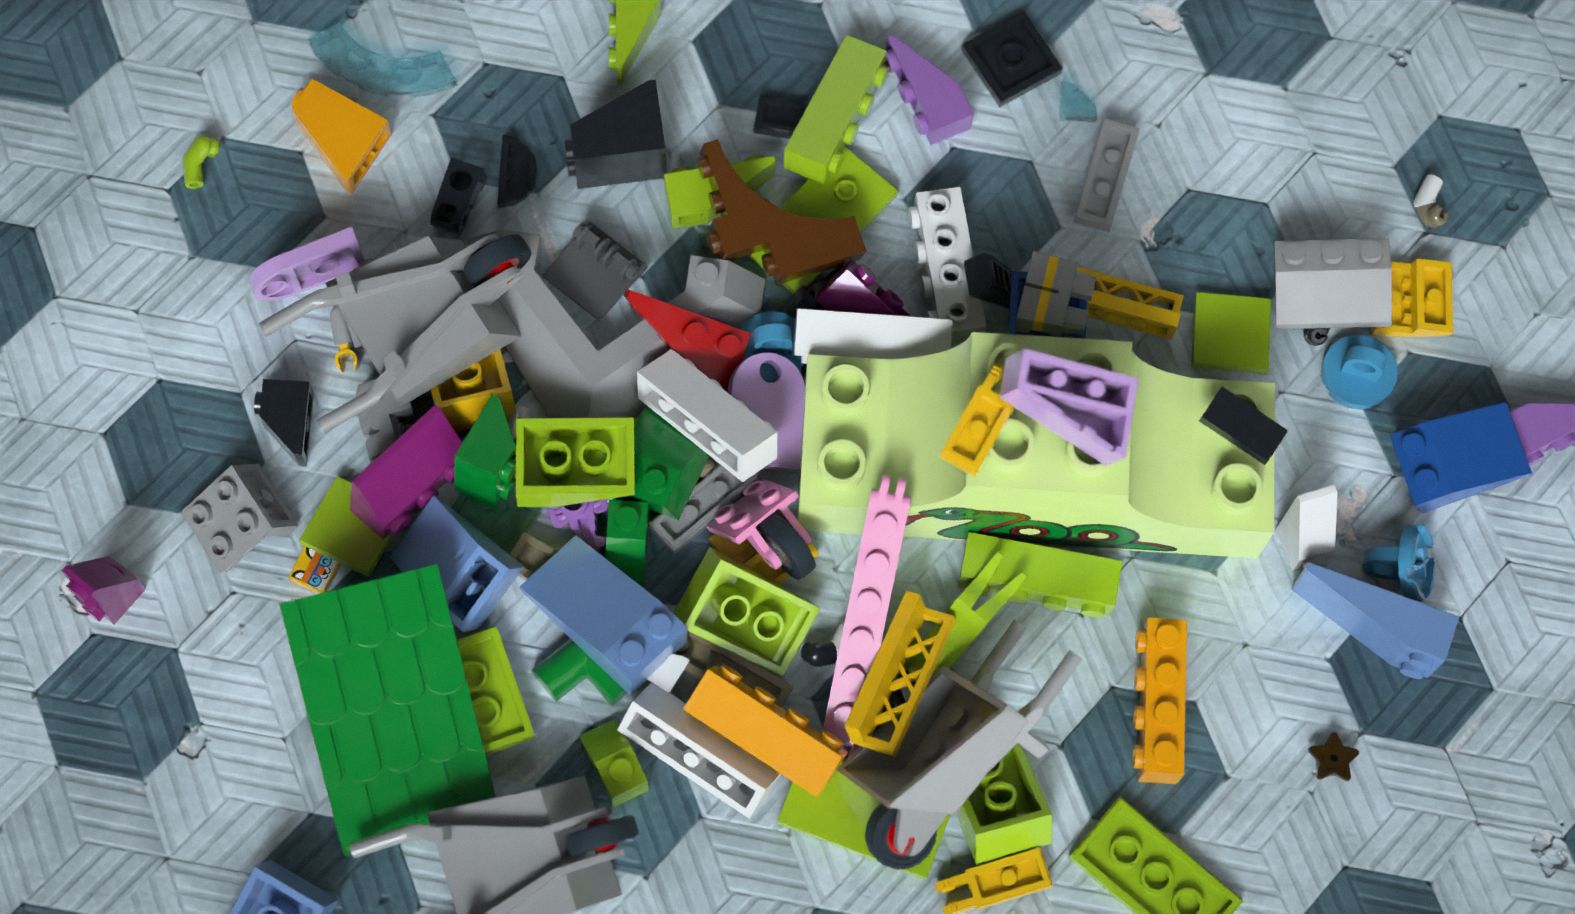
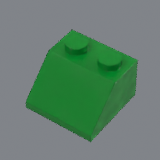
M492 394L455 454V491L496 510L501 500H508L515 490L516 479L514 474L516 472L515 443L500 398Z

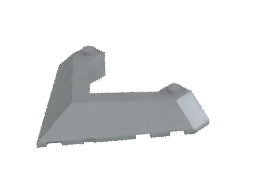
M502 229L468 238L466 247L493 233L499 235L500 238L511 234H519L526 241L532 252L529 261L520 269L523 277L502 294L498 300L521 335L520 338L506 345V350L533 395L541 404L547 418H634L635 421L647 406L638 399L637 371L671 350L659 338L658 333L644 319L597 351L538 275L542 256L540 234ZM691 255L686 289L669 301L668 304L740 329L745 321L755 314L761 313L765 279L729 260Z

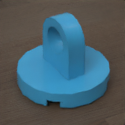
M766 311L755 314L745 321L740 330L749 332L751 335L741 363L755 354L775 353L790 360L801 373L807 364L801 363V356L793 354L796 319L784 312ZM767 363L761 364L759 370L761 378L768 383H774L777 378L775 368Z
M1355 334L1343 337L1330 346L1321 363L1320 377L1323 385L1325 384L1329 395L1335 402L1347 408L1364 410L1372 408L1388 398L1397 382L1398 367L1393 353L1384 343L1371 336Z
M1424 524L1406 525L1402 532L1399 547L1378 546L1371 547L1365 551L1363 570L1377 578L1399 579L1404 597L1418 602L1424 601L1431 594L1435 576L1434 558L1428 557L1427 548H1433L1434 545L1430 530Z

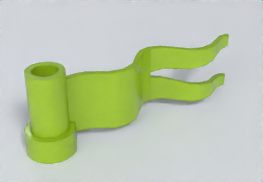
M998 551L984 569L947 610L946 614L953 615L956 623L931 678L939 672L943 665L949 669L984 627L1027 579L1028 576L1022 571L976 611L972 609L1003 559L1004 555ZM936 624L922 641L938 635L942 625ZM921 652L908 658L903 666L905 671L913 673L922 669L926 661L923 653Z

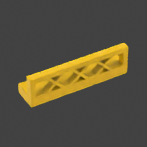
M1077 267L1076 271L1096 277L1095 285L1099 290H1094L1091 301H1087V317L1172 340L1178 327L1184 295ZM1121 290L1130 292L1135 301L1113 294ZM1160 300L1173 304L1172 311L1149 304Z
M906 590L844 725L853 744L894 757L897 755L956 623L953 615L925 608L921 594ZM924 620L942 625L938 635L924 641L921 640L919 631ZM922 652L926 659L923 668L907 675L903 667L906 660ZM907 686L911 693L908 702L892 709L888 702L891 693ZM886 706L888 711L883 713V710ZM889 720L893 721L895 730L890 742L872 737L876 726Z

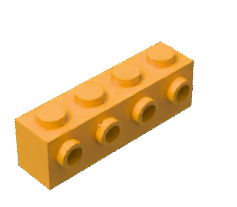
M1148 617L1143 627L1136 631L1135 652L1141 653L1140 667L1135 669L1134 689L1135 691H1140L1139 706L1134 708L1133 727L1139 730L1138 745L1134 744L1132 765L1133 768H1138V782L1177 784L1184 776L1187 620Z
M724 664L721 668L717 665L709 668L683 710L818 797L824 791L848 753L847 750L841 747L843 742L826 730L819 733L808 726L809 719L802 713L792 708L785 711L774 703L776 698L765 689L756 686L753 690L741 682L743 676L733 668Z

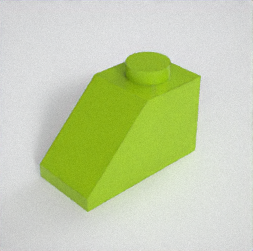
M615 719L579 735L613 807L649 791L648 780L627 738L618 731L619 725Z

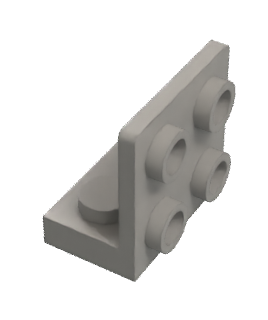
M259 464L231 465L182 511L184 518L220 573L228 572L265 537L289 535L298 527L297 522Z

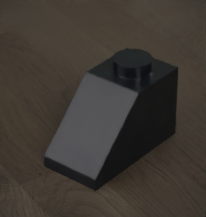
M263 379L262 392L256 391L254 413L260 416L264 428L297 465L307 467L314 400L311 384L309 381Z

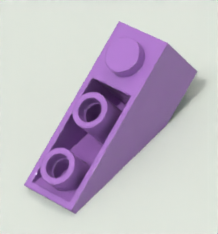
M894 35L887 36L885 66L890 67V73L895 72L900 82L897 86L903 102L911 104L915 113L913 114V121L920 135L925 134L930 145L970 130L974 113L959 83Z
M1527 403L1510 412L1530 467L1544 458L1542 453L1552 448L1556 452H1560L1575 443V404Z

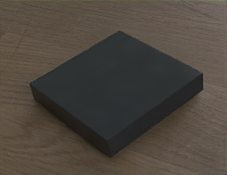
M1024 11L970 39L961 46V51L999 108L1062 74V66Z

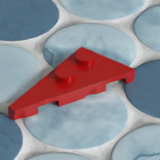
M626 289L623 295L626 297L625 299L630 303L632 309L640 317L644 318L658 333L659 338L681 357L689 359L709 379L716 380L722 389L728 393L730 377L742 361L751 333Z

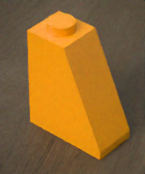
M311 78L305 89L300 88L292 100L291 106L296 124L343 188L350 194H353L392 136L389 121Z

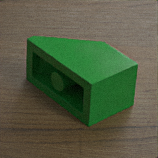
M609 500L606 559L644 588L649 504L648 502Z

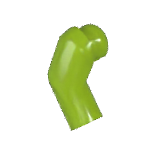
M206 134L200 135L195 138L183 155L185 187L195 189L204 185L202 163L207 156L213 158L219 153L220 143L217 138L208 137Z

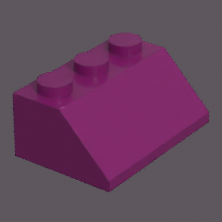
M436 404L352 481L350 511L383 540L391 532L395 535L401 533L412 519L410 516L419 507L424 509L433 495H439L437 491L446 482L450 484L455 482V454L462 445V442L442 410Z

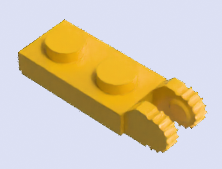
M997 362L994 364L983 385L979 384L940 454L941 459L975 477L1014 410V406L1001 399L999 394L992 391L1003 375L1004 366Z
M1041 847L966 869L963 874L938 881L934 884L937 893H947L966 884L968 885L971 898L948 903L942 908L944 914H960L974 908L977 911L1053 887Z

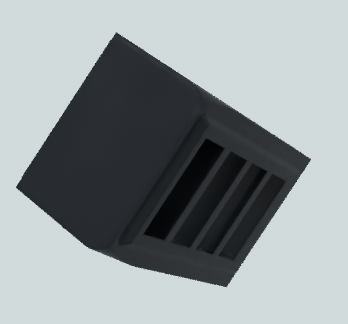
M982 253L965 260L964 268L969 296L1009 308L1012 270L987 253Z

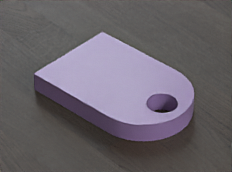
M352 226L275 256L262 263L249 276V283L254 296L262 301L285 299L335 279L337 274L357 269L359 263L364 258Z
M775 353L755 354L735 368L729 380L728 393L736 400L743 401L750 411L763 421L771 423L777 431V459L763 469L796 473L800 471L805 395L803 377L797 367L781 355ZM767 363L775 368L777 378L774 383H768L761 378L759 372L761 364Z

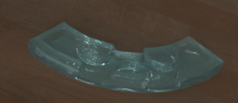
M341 23L307 38L314 54L332 73L357 85L359 89L384 96H388V94L411 95V97H418L442 92L457 86V80L440 50L414 58L384 56L372 52L357 43L344 30Z

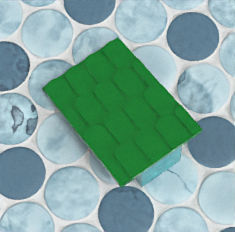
M437 564L343 587L338 590L335 589L303 597L298 600L279 603L344 856L352 855L350 842L407 824H430L427 816L429 812L496 797Z

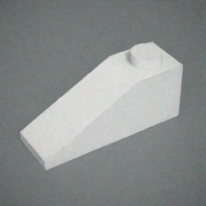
M1335 485L1298 495L1277 526L1276 531L1291 571L1305 568L1308 562L1324 567L1327 565L1326 561L1335 551L1337 489Z

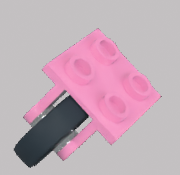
M766 479L756 481L744 490L743 497L734 504H727L715 512L714 519L705 525L709 532L737 544L747 539L770 567H774L775 570L781 567L796 580L806 577L816 567L815 559L807 546L812 539L788 508V505L799 498L797 492Z

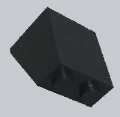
M656 79L644 82L570 125L571 139H564L568 176H576L578 189L664 179V174H666V148Z

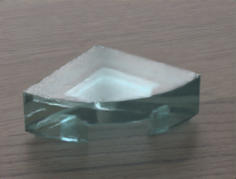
M1061 81L1059 120L1096 122L1097 109L1095 103L1077 85Z

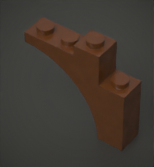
M718 139L703 143L700 157H697V165L703 179L708 178L712 192L708 194L711 208L715 215L719 213L721 217L713 219L709 227L710 232L706 233L711 253H718L719 259L730 261L764 250L765 254L761 255L764 271L768 277L773 276L775 285H779L845 265L851 258L854 261L861 260L864 256L866 248L855 216L839 219H817L781 209L760 197L745 184L731 167Z

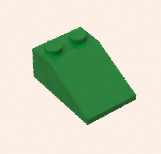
M646 406L634 421L635 495L621 498L634 502H648L649 509L679 520L709 455Z

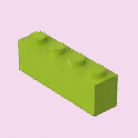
M846 34L785 147L784 169L825 185L831 172L837 174L844 159L842 151L846 143L849 145L853 144L859 131L860 124L857 123L861 115L867 116L873 106L875 96L872 95L876 87L882 88L887 80L890 67L885 66L887 50Z
M972 532L968 533L958 587L967 588L999 551L1004 557L980 596H988L989 592L998 593L1023 571L1028 577L1008 601L1014 603H1026L1027 600L1043 602V607L1057 611L1065 610L1066 607L1080 609L1081 614L1093 618H1102L1104 614L1111 615L1116 605L1122 561Z

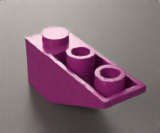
M852 258L820 288L816 301L826 310L911 316L903 308L904 303L895 292L890 289L885 291L876 282L877 278L873 271L863 263L858 265Z
M110 556L66 565L61 570L70 581L66 587L74 594V598L82 604L81 607L98 622L105 617L115 625L146 590L137 577Z

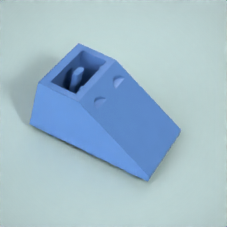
M433 495L390 555L392 561L402 572L417 570L435 564L438 565L452 623L463 632L480 629L524 568L516 559L436 495Z

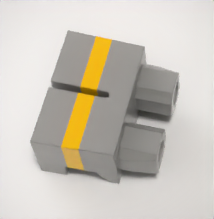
M1033 251L1017 314L1015 331L1030 334V331L1034 330L1050 333L1052 337H1061L1062 332L1083 334L1088 310L1068 306L1070 297L1091 301L1096 277L1076 271L1077 262Z

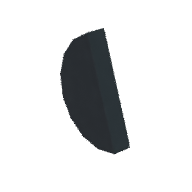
M503 134L498 208L512 207L525 200L534 190L538 177L534 154L518 138Z

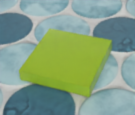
M1196 292L1194 296L1191 367L1267 374L1269 370L1271 299Z
M337 476L301 535L299 542L302 546H306L358 573L370 577L394 533L391 532L383 540L350 511L352 483Z

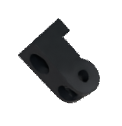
M452 157L450 158L432 210L431 226L457 235L462 234L471 209L473 210L478 194L482 192L487 179L483 168Z

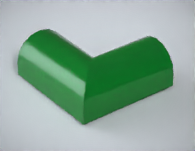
M571 638L531 670L534 677L556 702L585 678L589 679L611 706L628 694Z

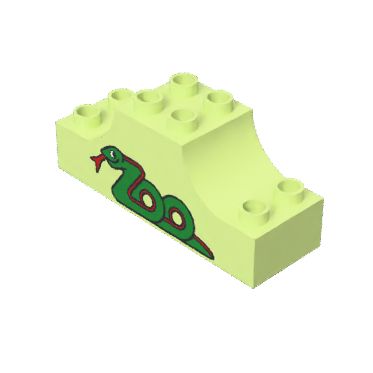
M972 332L966 341L954 348L912 358L875 359L808 354L797 520L806 531L863 534L872 488L880 490L883 475L891 476L888 492L896 493L899 478L907 479L904 495L911 496L903 537L966 541L968 533L972 532L1046 546L1258 558L1274 534L1275 452L1264 465L1199 422V419L1219 389L1224 387L1275 421V383L1202 379L1177 375L1155 368L1139 359L1132 350V342ZM1022 349L1139 378L1126 458L1107 466L1015 407L976 477L941 459L940 454L979 384L983 385L994 364L997 362L1005 367L1006 358ZM1003 375L998 384H996L992 390L993 392L999 395Z

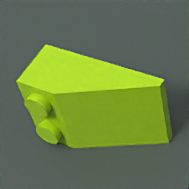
M516 418L517 507H559L635 495L634 418Z
M709 547L673 614L688 627L689 632L784 676L821 608L742 562Z
M1017 743L986 774L957 811L962 832L976 864L1052 843L1051 810L1022 746Z

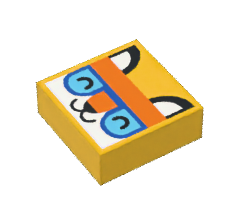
M304 546L288 578L290 581L318 594L327 592L342 564Z

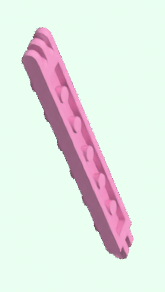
M883 475L880 490L873 488L871 490L823 730L834 734L843 742L842 748L844 745L851 747L848 757L860 746L851 742L844 725L881 646L911 496L904 495L907 479L899 478L896 493L888 492L891 478L888 475Z

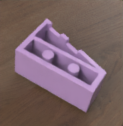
M1022 349L1006 358L999 397L1107 466L1126 458L1139 378Z

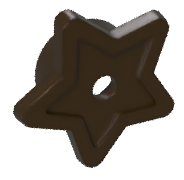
M1331 733L1325 745L1308 748V752L1316 760V778L1318 780L1329 776H1337L1346 782L1351 780L1349 764L1359 755V750L1343 746L1337 733ZM1331 755H1335L1337 757L1336 762L1331 761Z

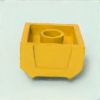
M501 349L431 389L434 404L442 410L457 435L461 431L469 430L473 427L492 394L500 398L506 419L516 411Z

